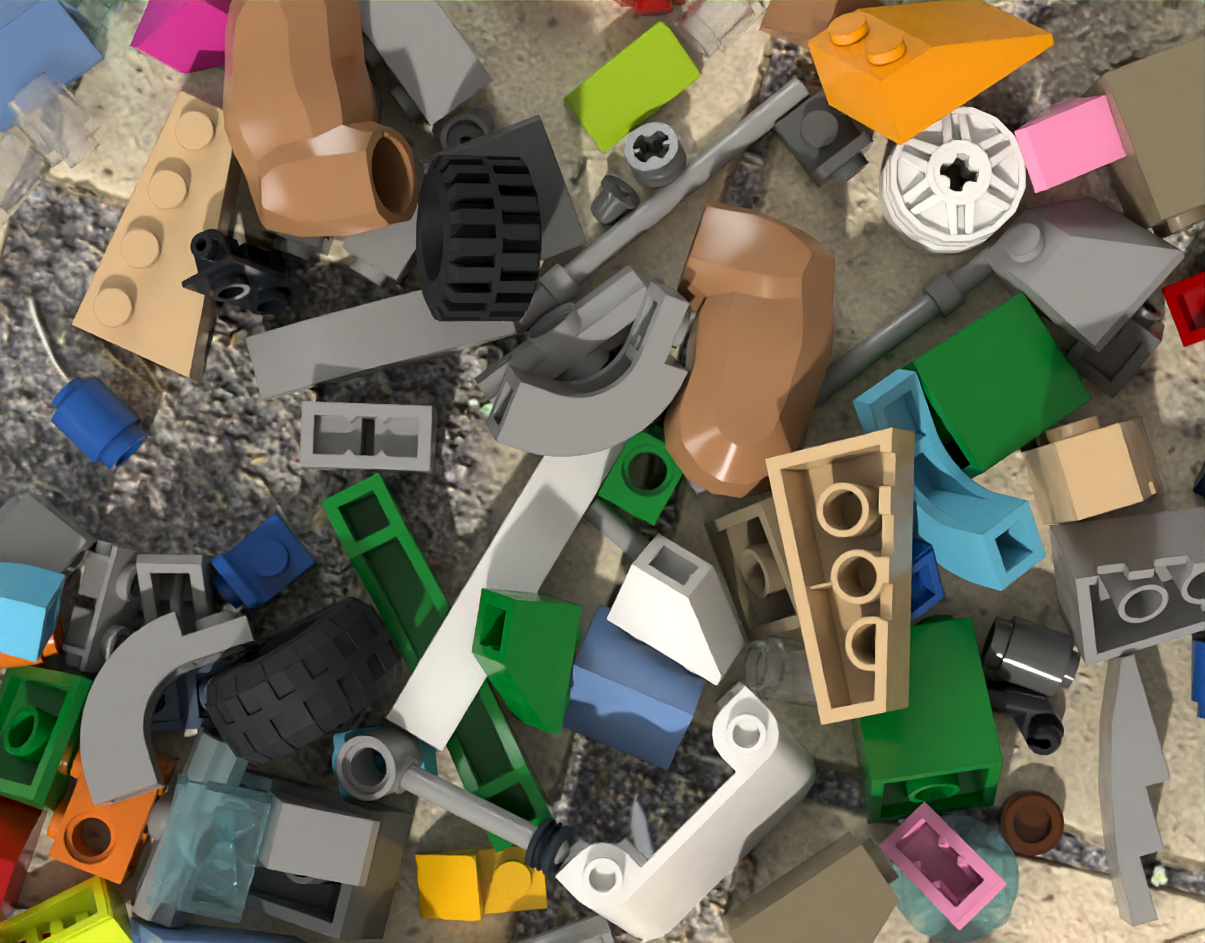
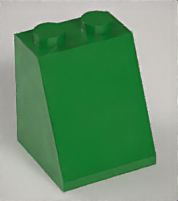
M1022 291L901 368L917 373L931 417L943 446L958 467L971 479L984 473L1092 399L1081 382L1078 370L1066 359L1048 332L1043 317L1031 306Z
M946 614L926 617L916 625L910 626L909 707L851 719L868 824L906 819L923 802L927 803L937 814L994 805L1003 758L972 618L954 619L951 615Z

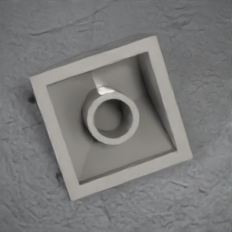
M1092 197L1026 209L984 255L1012 297L1022 291L1031 306L1041 316L1098 353L1185 258L1179 248Z

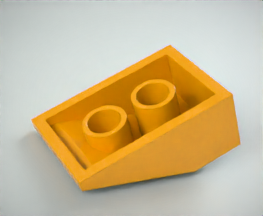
M942 0L860 8L835 18L826 30L808 40L807 43L828 104L897 144L902 145L1053 46L1054 40L1052 33L984 1Z

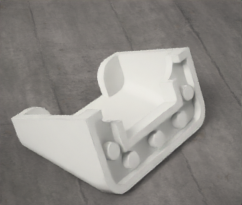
M736 680L715 701L720 708V712L714 719L711 732L715 748L735 772L649 859L626 837L617 844L607 842L589 844L580 837L570 847L568 858L562 863L555 874V877L578 901L636 938L656 939L671 931L808 793L814 784L816 769L814 759L807 748L739 680Z

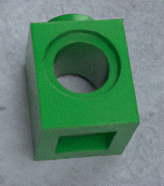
M652 423L647 433L640 431L635 436L629 438L598 492V497L652 527L655 525L683 474L665 448L664 428ZM642 454H652L658 457L665 466L666 475L664 482L652 490L638 488L629 477L628 468L634 458Z

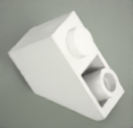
M658 533L631 565L607 620L627 631L635 639L647 643L680 663L688 671L700 675L717 686L738 658L746 643L714 566Z

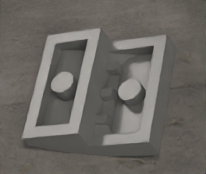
M539 114L420 160L426 176L431 162L438 155L520 157L528 166L538 195L542 230L541 261L587 243Z

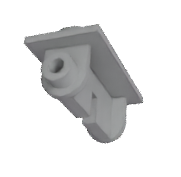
M102 540L97 541L95 551L88 550L78 594L97 599L94 611L74 606L65 642L62 645V650L67 651L65 664L78 667L83 672L99 673L116 648L132 635L141 602L136 569L137 554L153 553L125 548L121 545Z

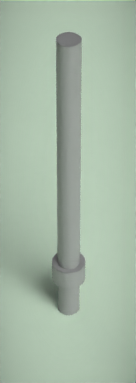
M793 77L686 165L682 174L674 182L657 189L563 268L557 263L540 277L538 281L541 286L535 290L523 318L517 321L520 332L517 335L520 336L556 305L559 306L571 302L582 293L579 289L580 285L768 132L777 122L808 99L810 94L803 83L796 77Z
M986 247L949 276L941 273L922 288L923 296L827 368L814 409L938 315L946 318L965 304L963 296L995 273L984 257L990 249ZM685 475L683 476L698 496L707 491L687 479Z

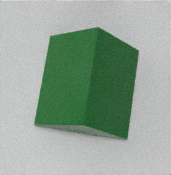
M34 666L7 668L0 685V796L52 814L54 813L60 801L63 800L72 778L70 772L80 748V728L83 710L93 685L92 680L80 675Z

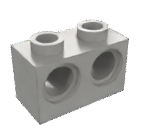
M302 401L299 466L308 470L435 474L438 411L433 406Z

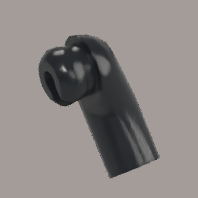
M985 679L992 712L1012 716L1031 751L1038 755H1050L1059 749L1062 744V737L1064 736V727L1062 720L1047 695L1020 685Z

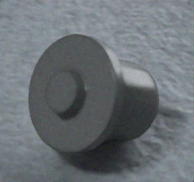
M606 175L601 180L602 191L591 204V213L600 223L614 225L627 209H635L639 205L640 199L635 190L625 181L612 175Z

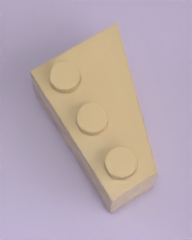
M1096 416L1041 433L1035 437L1038 445L1037 448L1021 452L1043 525L1082 520L1142 502L1151 497L1152 494L1164 489L1142 417L1103 428L1099 427Z

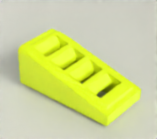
M97 875L0 923V943H16L26 939V943H134L128 911L123 897L110 880ZM50 932L51 936L43 940L42 934Z

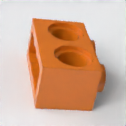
M79 748L70 772V776L78 779L69 803L63 800L60 801L47 829V837L55 839L48 857L120 885L132 878L150 834L148 832L150 813L156 802L166 793L179 758L154 749L166 787L102 808L93 805L84 775ZM88 818L100 819L108 826L111 840L105 851L94 850L86 844L83 838V827Z

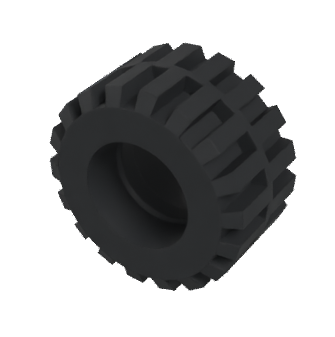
M438 155L431 162L421 187L416 222L417 268L422 294L433 318L439 322L519 321L523 318L525 311L528 310L536 289L542 245L539 200L528 166L524 160L517 156Z

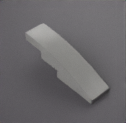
M417 290L246 337V342L261 399L271 400L326 383H341L395 366H410L520 332L517 321L439 322L431 315L422 290Z
M1128 653L1108 659L1099 720L1098 789L1105 854L1119 915L1122 920L1134 927L1158 920L1140 856L1164 850L1146 786L1164 782L1171 778L1135 656Z

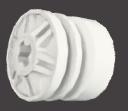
M958 107L904 144L899 145L896 143L889 153L879 176V205L888 227L906 245L929 255H958L980 246L1016 212L1026 188V164L1016 136L997 117L973 107ZM951 164L961 166L960 177L970 180L965 182L958 191L949 189L950 178L940 175V173H945Z

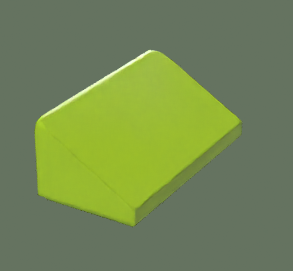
M661 20L568 93L563 99L564 107L604 155L697 81L701 74L671 29Z

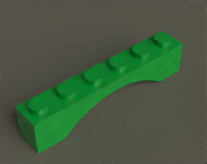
M378 472L321 501V504L349 560L369 592L412 673L452 606L386 475ZM486 677L446 744L466 791L537 826L546 817L556 820L557 815ZM485 830L496 853L514 845Z

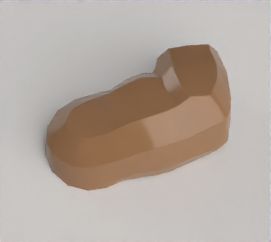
M232 0L225 29L224 128L232 150L245 174L262 225L267 230L293 236L320 237L371 233L401 222L410 221L416 210L420 195L412 148L401 133L391 127H385L377 123L378 111L374 88L365 64L358 1Z
M709 200L699 221L676 290L689 302L696 315L687 345L685 369L688 373L682 386L673 398L663 421L665 448L685 477L712 494L744 499L772 491L765 459L803 450L810 417L832 355L835 258L831 249L799 228L754 209Z

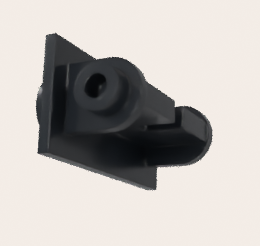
M207 229L193 237L190 249L194 255L198 273L181 282L182 287L209 296L215 301L226 302L249 310L256 315H268L278 312L288 305L289 299L310 289L309 283L288 275V268L280 254L273 251H265L247 243L239 246L237 239L226 236L223 232L216 229Z

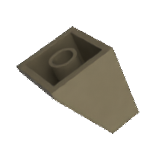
M1205 35L1106 72L1080 97L1106 95L1126 153L1125 157L1106 164V168L1126 218L1150 232L1153 231L1155 235L1163 240L1193 228L1194 224L1205 220Z
M773 497L705 523L704 526L739 617L743 620L742 624L749 642L800 628Z
M848 831L723 915L728 933L735 943H873L899 901L889 885L898 879L899 876L879 846L875 845L871 838L860 843Z

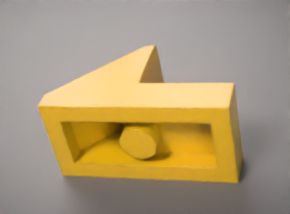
M515 844L496 853L493 846L415 854L420 916L422 919L482 920L484 914L548 908L546 876L542 873V870L537 871L536 867L531 868L525 865L527 850Z

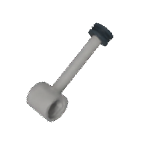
M396 725L382 726L353 737L341 747L336 760L338 779L342 787L351 796L359 800L372 801L393 792L402 794L407 790L527 850L525 865L531 868L536 867L537 871L542 870V873L549 877L558 871L562 863L569 856L574 838V829L572 827L563 826L561 822L557 823L551 817H546L537 826L422 769L423 754L418 740L415 736ZM374 750L380 752L385 759L386 775L380 773L374 764Z

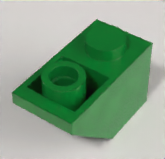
M482 588L472 654L517 720L550 734H561L564 713L570 703L569 681L574 651L581 636L579 620L582 605L550 594Z

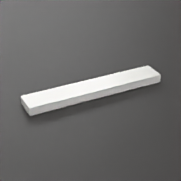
M627 440L603 451L572 457L542 456L385 719L436 750L443 751L487 677L471 652L482 588L538 592Z

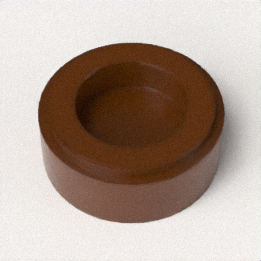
M1021 790L1010 795L1002 803L997 815V827L1001 838L1009 847L1021 854L1036 856L1047 853L1058 844L1064 831V817L1059 805L1048 795L1036 790Z

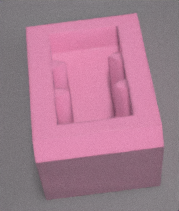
M1106 95L1064 100L1055 103L1014 131L1035 193L1052 188L1126 156Z
M925 802L879 845V848L959 931L1007 885Z

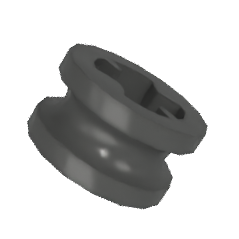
M653 122L637 127L628 136L624 144V155L627 163L631 167L635 179L642 185L649 187L668 185L682 174L686 166V154L676 131L667 124ZM663 148L665 149L667 154L662 159L652 156L646 162L644 155L648 151L658 154Z

